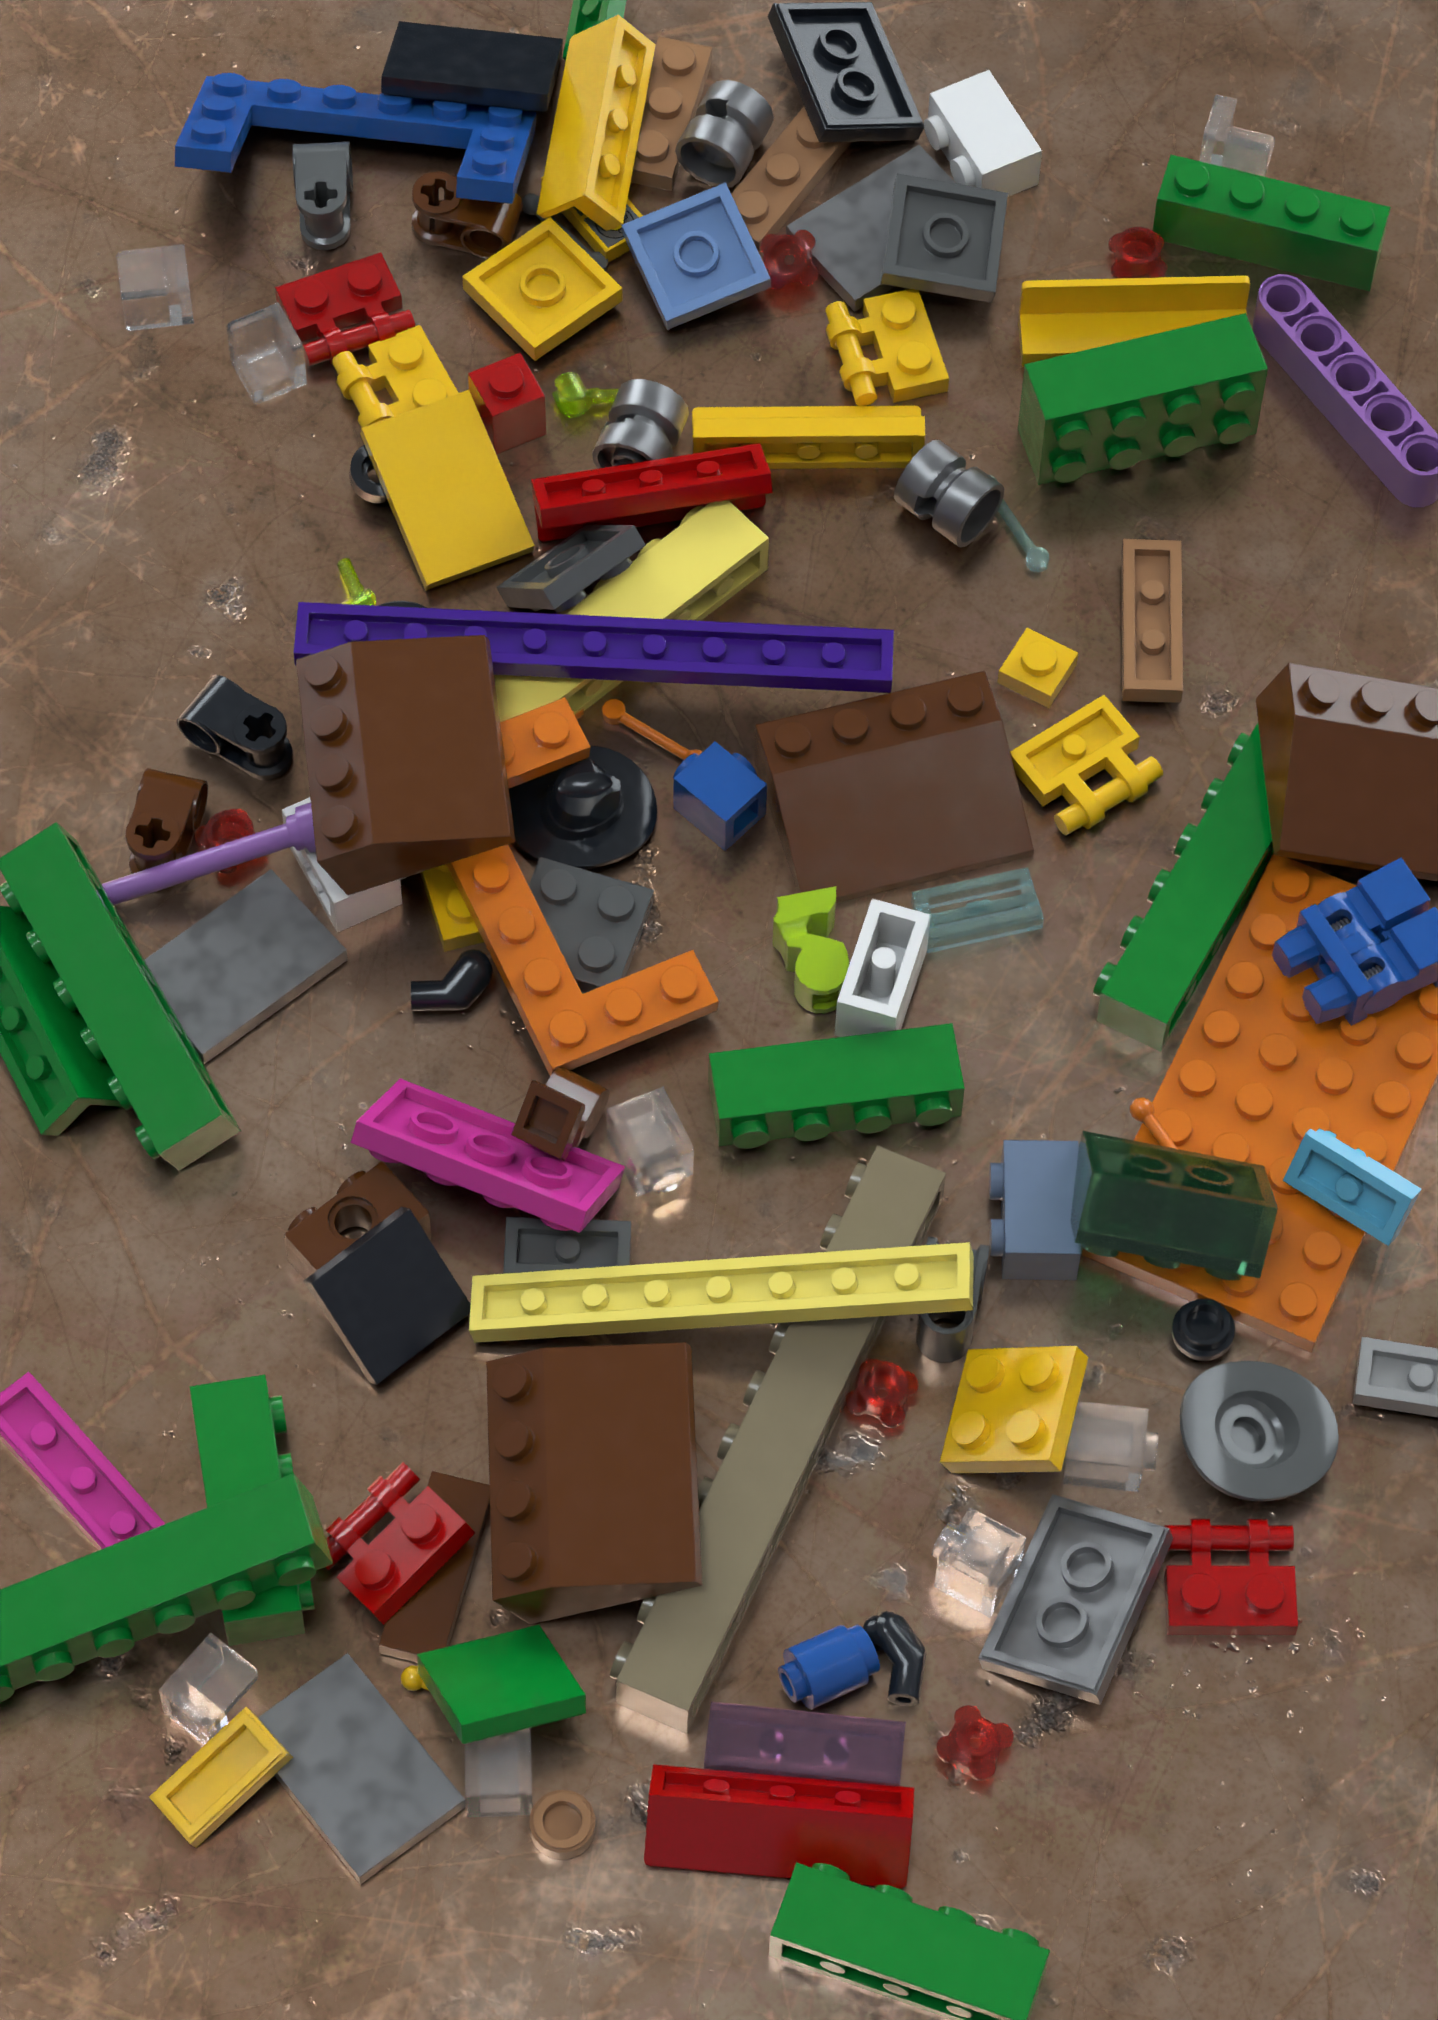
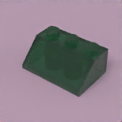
M1082 1131L1070 1219L1075 1243L1082 1244L1085 1250L1100 1256L1115 1257L1119 1255V1251L1141 1255L1148 1263L1162 1268H1179L1181 1263L1203 1267L1210 1275L1225 1280H1240L1242 1275L1255 1278L1261 1277L1278 1210L1263 1165Z

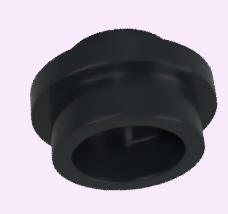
M1197 1299L1183 1305L1175 1314L1171 1330L1172 1338L1177 1348L1186 1356L1201 1361L1213 1360L1225 1354L1231 1347L1235 1335V1324L1231 1314L1220 1303L1211 1299Z

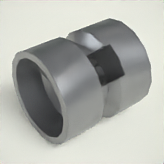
M731 80L716 81L709 87L697 108L695 118L690 120L677 143L675 152L678 161L688 173L708 185L716 187L726 182L728 187H733L740 182L753 158L754 150L759 148L772 125L774 115L771 106L753 88L740 82Z
M632 379L623 383L609 412V422L605 423L592 452L593 463L599 469L672 457V447H675L689 416L687 404L671 388L658 382Z
M932 440L915 454L904 469L896 485L894 499L921 520L933 517L932 526L937 532L958 547H965L973 542L992 521L1001 505L1005 488L978 467H971L966 470V460L963 456L940 440Z

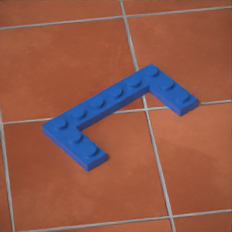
M221 73L215 76H206L175 145V167L231 173L251 125L466 149L457 175L456 198L512 204L535 135L536 112L448 101L414 99L411 97L384 95L383 93L380 95L359 93L352 87L345 85H331L324 89L301 86L297 81L290 79H276L269 83L250 81L239 74Z

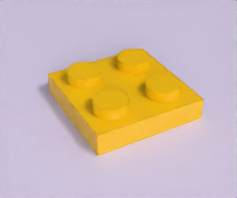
M551 217L462 276L463 290L534 361L623 301L622 287Z
M1078 1346L968 1349L940 1463L951 1473L1061 1472L1088 1357Z

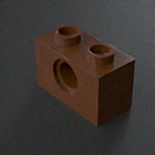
M381 1161L368 1172L358 1171L348 1177L339 1187L336 1196L318 1209L316 1207L306 1209L292 1221L288 1232L284 1234L287 1259L296 1271L306 1279L359 1239L343 1237L340 1235L342 1231L353 1226L363 1227L370 1231L401 1206L411 1209L431 1240L430 1213Z

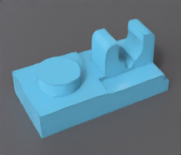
M1320 1128L1316 1132L1309 1129L1305 1133L1282 1181L1389 1246L1398 1237L1422 1189L1371 1157H1366L1365 1152L1359 1148L1354 1150L1341 1142L1333 1132L1324 1131Z

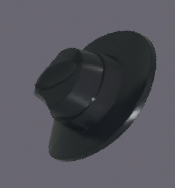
M591 746L588 758L509 788L515 842L513 843L522 853L537 862L540 857L577 868L587 869L620 861L638 851L648 841L657 820L656 797L647 776L631 759L605 747Z

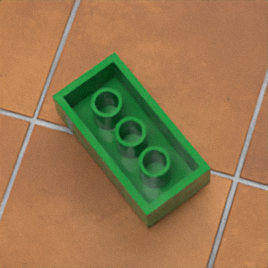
M1246 313L1025 364L1017 430L1037 484L1041 485L1054 481L1071 482L1084 474L1109 468L1116 470L1126 469L1139 461L1165 455L1177 457L1187 454L1195 448L1216 443L1233 444L1242 441L1248 436L1255 435L1258 428L1268 367Z

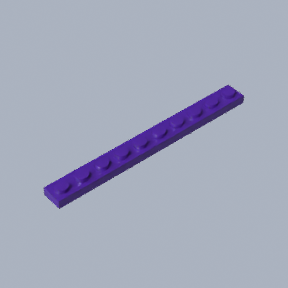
M298 602L294 643L295 665L297 659L352 641L485 635L490 641L494 675L891 693L894 630Z

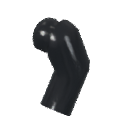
M476 949L466 950L461 953L443 980L411 981V1010L450 1011L469 1008L491 981L493 969L487 955Z
M885 1611L880 1616L869 1617L863 1624L864 1630L869 1635L875 1650H883L893 1663L888 1700L903 1706L919 1704L926 1660L924 1645L903 1616Z

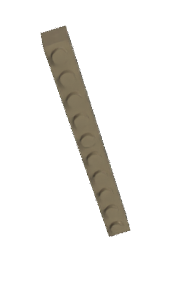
M877 1145L868 1165L859 1162L854 1168L845 1191V1197L851 1200L843 1216L834 1213L829 1219L821 1238L820 1248L826 1250L825 1252L921 1246L943 1201L946 1173ZM887 1316L778 1324L769 1346V1352L775 1354L767 1372L757 1370L748 1385L743 1405L748 1406L749 1409L741 1425L731 1423L722 1438L717 1458L723 1460L715 1479L713 1480L705 1476L698 1487L702 1586L643 1600L637 1616V1621L642 1623L643 1626L634 1644L627 1641L623 1642L610 1671V1677L616 1679L617 1704L688 1734Z

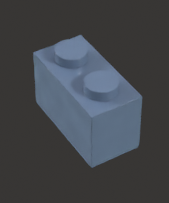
M1004 1140L1001 1163H990L989 1200H1001V1219L990 1220V1256H1001L1002 1279L1077 1280L1081 1256L1078 1141Z

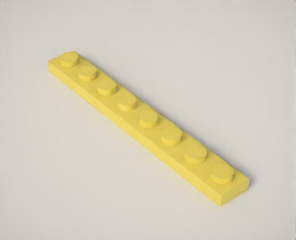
M970 1242L475 1275L472 1276L469 1332L474 1343L971 1311L973 1310L974 1255Z

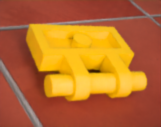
M907 289L863 299L864 318L858 320L850 316L845 302L836 301L826 307L825 313L829 322L826 327V333L831 347L839 351L843 363L839 372L844 387L848 391H852L858 406H867L877 400L875 387L884 385L888 386L893 403L948 391L949 376L919 290ZM873 344L878 359L871 361L869 358L864 357L861 346Z
M421 325L397 333L395 337L369 344V359L372 362L369 366L358 364L350 351L341 352L332 360V364L338 373L336 383L343 396L348 400H353L360 413L358 422L361 428L458 393ZM386 388L394 403L389 405L380 403L374 392Z
M1102 695L1010 751L1015 774L1042 806H1045L1061 795L1070 804V806L1054 815L1055 824L1064 835L1072 833L1081 826L1090 829L1105 819L1106 811L1124 800L1134 802L1147 794L1148 785L1163 777V769L1154 757L1150 756L1135 765L1127 756L1138 749L1140 736L1105 695ZM1105 769L1113 779L1092 792L1084 781Z

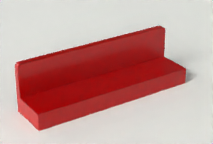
M760 443L531 479L538 539L542 542L567 538L586 524L635 525V527L683 520L685 515L696 506L703 505L705 507L709 503L729 500L740 511L759 508L766 504L765 494L773 493L771 472Z
M653 1764L648 1797L644 1862L648 1866L791 1878L796 1862L811 1868L814 1863H825L843 1870L850 1876L849 1881L861 1885H889L896 1888H904L907 1885L915 1787Z

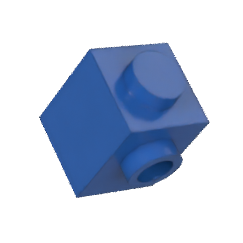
M716 741L700 755L697 753L689 755L682 761L674 773L673 808L724 851L766 815L767 784L757 776L756 770L744 756L739 753L730 754Z

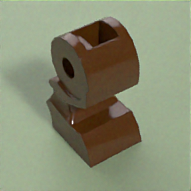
M559 1067L552 1072L546 1085L536 1080L531 1081L511 1135L565 1161L571 1147L577 1148L582 1138H588L595 1130L606 1108L610 1092L608 1089L566 1068Z

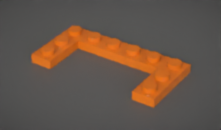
M566 697L500 722L508 788L590 756L591 746ZM508 844L446 864L550 1076L559 1067L572 1070L717 1011L719 1000L694 950L582 994Z

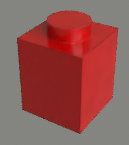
M521 353L468 373L469 391L496 455L546 435L545 395Z

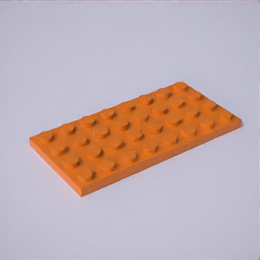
M1273 853L1152 1102L1154 1107L1153 1115L1198 1177L1208 1178L1214 1186L1213 1195L1204 1204H1197L1189 1198V1184L1143 1122L1083 1244L1082 1256L1188 1301L1197 1299L1214 1300L1226 1308L1233 1320L1312 1353L1367 1233L1282 1180L1305 1133L1309 1129L1316 1132L1319 1128L1324 1131L1333 1132L1341 1142L1354 1150L1359 1148L1365 1152L1366 1157H1371L1395 1172L1438 1078V987L1431 983L1403 996L1395 1004L1380 1012L1367 1014L1366 1019L1352 1026L1344 1015L1316 1024L1305 1007L1302 995L1304 987L1320 979L1312 968L1291 978L1284 976L1272 957L1275 941L1296 928L1301 910L1314 904L1318 905L1326 898L1337 893L1346 892L1356 887V885L1290 858L1275 856Z

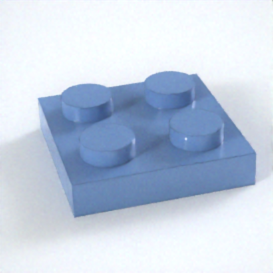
M726 182L622 224L623 236L667 330L771 288V278Z

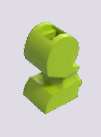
M836 886L777 897V914L773 918V947L780 952L785 963V969L795 972L794 995L798 1003L805 1010L813 1013H828L836 1010L837 1000L849 967L848 953L844 943L827 938L835 923Z

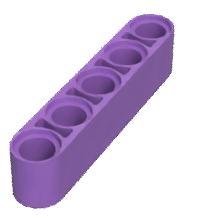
M1277 274L1268 277L1259 288L1254 313L1253 332L1257 340L1395 498L1411 507H1425L1433 504L1438 499V434L1305 283L1297 277L1288 274Z

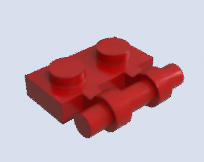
M381 252L275 287L276 301L296 344L315 337L319 338L301 346L308 366L327 360L332 364L333 358L341 352H354L366 348L369 344L395 337L397 333L416 326L409 309L390 316L388 314L402 309V295ZM366 321V324L342 332L340 330L342 328Z
M404 1462L386 1479L379 1476L366 1489L370 1495L344 1521L338 1517L325 1530L329 1534L326 1541L333 1564L325 1568L329 1571L348 1553L354 1560L336 1578L383 1625L475 1534L466 1521L429 1486L410 1504L403 1498L420 1481V1478ZM389 1512L395 1519L367 1545L362 1538Z
M1190 1519L1189 1525H1164V1527L1170 1528L1173 1537L1168 1551H1189V1565H1166L1164 1582L1167 1635H1296L1298 1613L1295 1566H1269V1551H1293V1525H1268L1267 1519H1247L1246 1525H1211L1210 1519ZM1211 1551H1246L1247 1566L1211 1565Z

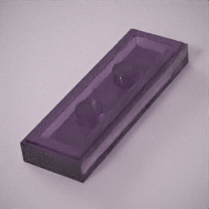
M711 1702L704 1769L900 1786L906 1722Z

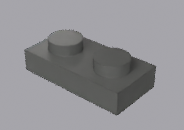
M506 1217L503 1274L630 1265L631 1221L591 1220L578 1233L573 1230L561 1231L545 1225L540 1218Z

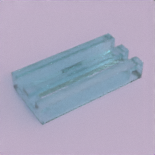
M1028 867L918 890L911 894L913 910L931 914L926 953L1043 928L1044 916ZM1021 889L1022 892L1021 895L993 901L984 899L970 902L965 907L931 914L930 909L1015 890Z

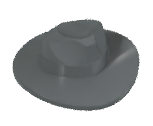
M1236 1361L1216 1365L1205 1370L1190 1383L1183 1395L1180 1406L1182 1441L1194 1468L1213 1487L1239 1499L1272 1501L1294 1496L1319 1481L1331 1467L1337 1453L1339 1441L1338 1424L1328 1400L1308 1379L1279 1365L1259 1361Z

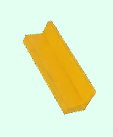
M616 15L573 35L569 41L537 207V214L543 219L571 207H576L606 231L623 224L656 44L620 15Z
M1248 276L1024 281L1021 286L1018 315L1021 367H1024L1027 363L1244 313L1247 315L1246 308L1250 290V278Z
M919 406L696 407L692 410L693 454L760 443L769 469L906 468L915 454L925 446V416H921V408Z

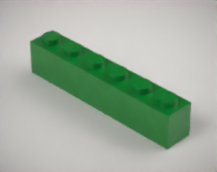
M1258 723L1250 736L1243 732L1238 736L1227 760V765L1232 768L1224 781L1216 777L1210 784L1201 804V810L1205 811L1204 816L1198 826L1188 823L1174 851V855L1179 857L1171 872L1162 869L1157 875L1147 898V901L1152 903L1144 918L1138 915L1132 918L1120 944V948L1124 949L1125 952L1117 965L1107 962L1093 990V995L1100 998L1097 1022L1159 1052H1162L1259 883L1274 853Z
M55 822L0 858V870L6 881L0 885V891L11 909L18 916L25 913L33 928L26 933L31 947L44 964L51 961L60 977L52 982L65 1006L71 1012L78 1009L87 1026L80 1030V1034L88 1049L98 1061L104 1058L107 1060L114 1073L112 1077L107 1079L108 1085L125 1110L133 1107L142 1124L135 1128V1133L149 1156L153 1160L163 1157L180 1171L241 1132L236 1120L78 841L60 824Z
M293 1473L0 1589V1702L10 1698L17 1688L38 1680L54 1681L61 1679L73 1672L75 1665L98 1656L109 1658L122 1655L131 1650L136 1641L157 1633L171 1634L185 1630L195 1622V1618L217 1609L233 1610L243 1607L255 1599V1594L278 1585L294 1586L310 1580L316 1574V1570L333 1564L313 1495Z

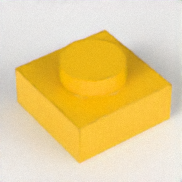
M1026 628L999 669L997 683L1050 708L1077 666L1078 652Z

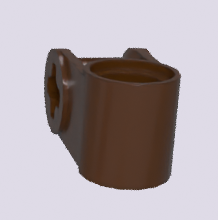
M431 172L418 178L412 188V201L416 208L412 214V230L421 242L431 246H442L472 253L484 259L490 258L512 242L523 206L522 199L517 193L512 204L456 198L457 177L444 172ZM440 187L444 189V200H439ZM430 218L435 219V230L433 231L430 229Z
M150 768L145 770L138 788L136 804L129 824L126 827V842L131 851L129 859L131 874L188 855L193 837L199 830L204 817L208 798L207 781Z

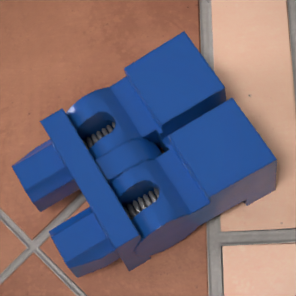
M1402 857L1359 879L1356 887L1346 892L1332 895L1318 905L1314 904L1301 910L1296 928L1275 941L1272 957L1284 976L1291 978L1312 968L1320 979L1304 987L1302 995L1305 1007L1316 1024L1344 1015L1352 1026L1366 1019L1367 1014L1380 1012L1395 1004L1403 996L1431 983L1438 987V909L1433 907L1428 910L1431 899Z

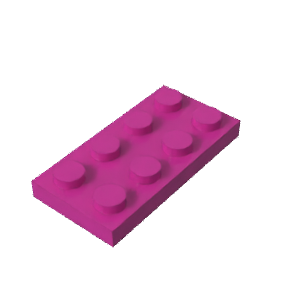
M401 1078L356 1121L351 1139L352 1144L368 1149L370 1154L378 1160L388 1163L401 1162L426 1172L428 1178L434 1182L449 1186L459 1185L482 1194L483 1198L492 1205L502 1208L515 1207L540 1217V1220L545 1225L561 1231L573 1230L578 1233L587 1226L619 1189L625 1166L576 1147H571L566 1160L563 1161L512 1136L511 1133L515 1123Z

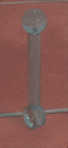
M988 474L997 481V478H995L993 475ZM1002 499L998 512L1026 552L1027 568L1033 572H1043L1049 564L1048 551L1034 545L1005 500Z

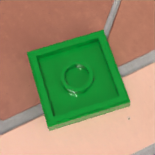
M539 1624L417 1654L418 1674L462 1744L586 1713V1694Z

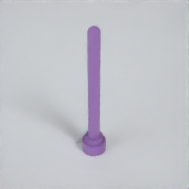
M311 802L296 807L295 814L287 816L285 824L103 883L102 885L113 905L293 846L297 851L307 848L310 853H314L316 848Z

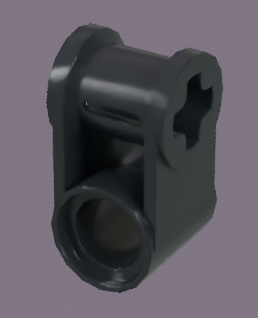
M220 675L212 676L177 719L179 730L193 745L209 754L217 755L248 773L251 777L259 780H272L280 777L289 769L293 762V749L289 739L286 738L287 723L283 713L276 707L270 706L245 692L239 685Z

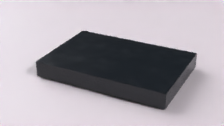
M872 2L773 3L767 17L819 143L919 139L924 129L923 121Z
M399 21L381 76V93L392 96L545 112L548 110L562 58L563 39Z

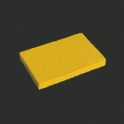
M469 389L361 428V438L425 591L533 552L535 545Z

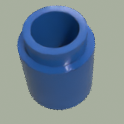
M856 1624L847 1629L843 1625H838L785 1649L783 1653L784 1665L778 1667V1674L781 1684L792 1702L795 1703L801 1700L807 1708L814 1709L867 1685L869 1676L879 1672L880 1663L875 1647L862 1626Z

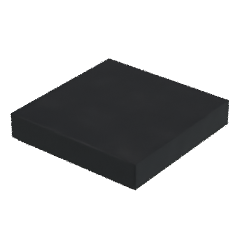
M402 1206L304 1280V1283L367 1380L376 1385L470 1313L471 1304L411 1209Z

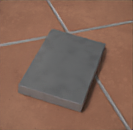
M920 145L912 148L786 226V238L854 312L863 307V299L882 295L895 287L881 284L880 282L893 188L897 173L955 183Z
M272 869L145 959L204 1064L348 960L346 948Z
M1052 1494L979 1655L978 1660L982 1669L1101 1705L1172 1543L1173 1537L1170 1528Z
M348 1653L258 1717L293 1756L274 1776L360 1885L466 1807L465 1798Z

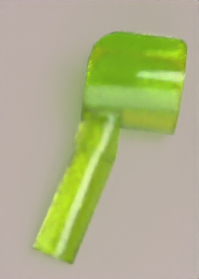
M568 372L555 379L558 391H554L552 396L562 414L569 418H575L585 413L591 405L614 403L619 389H586L578 373Z
M349 558L341 559L337 566L351 597L341 604L376 606L374 592L369 588L365 589L360 583Z

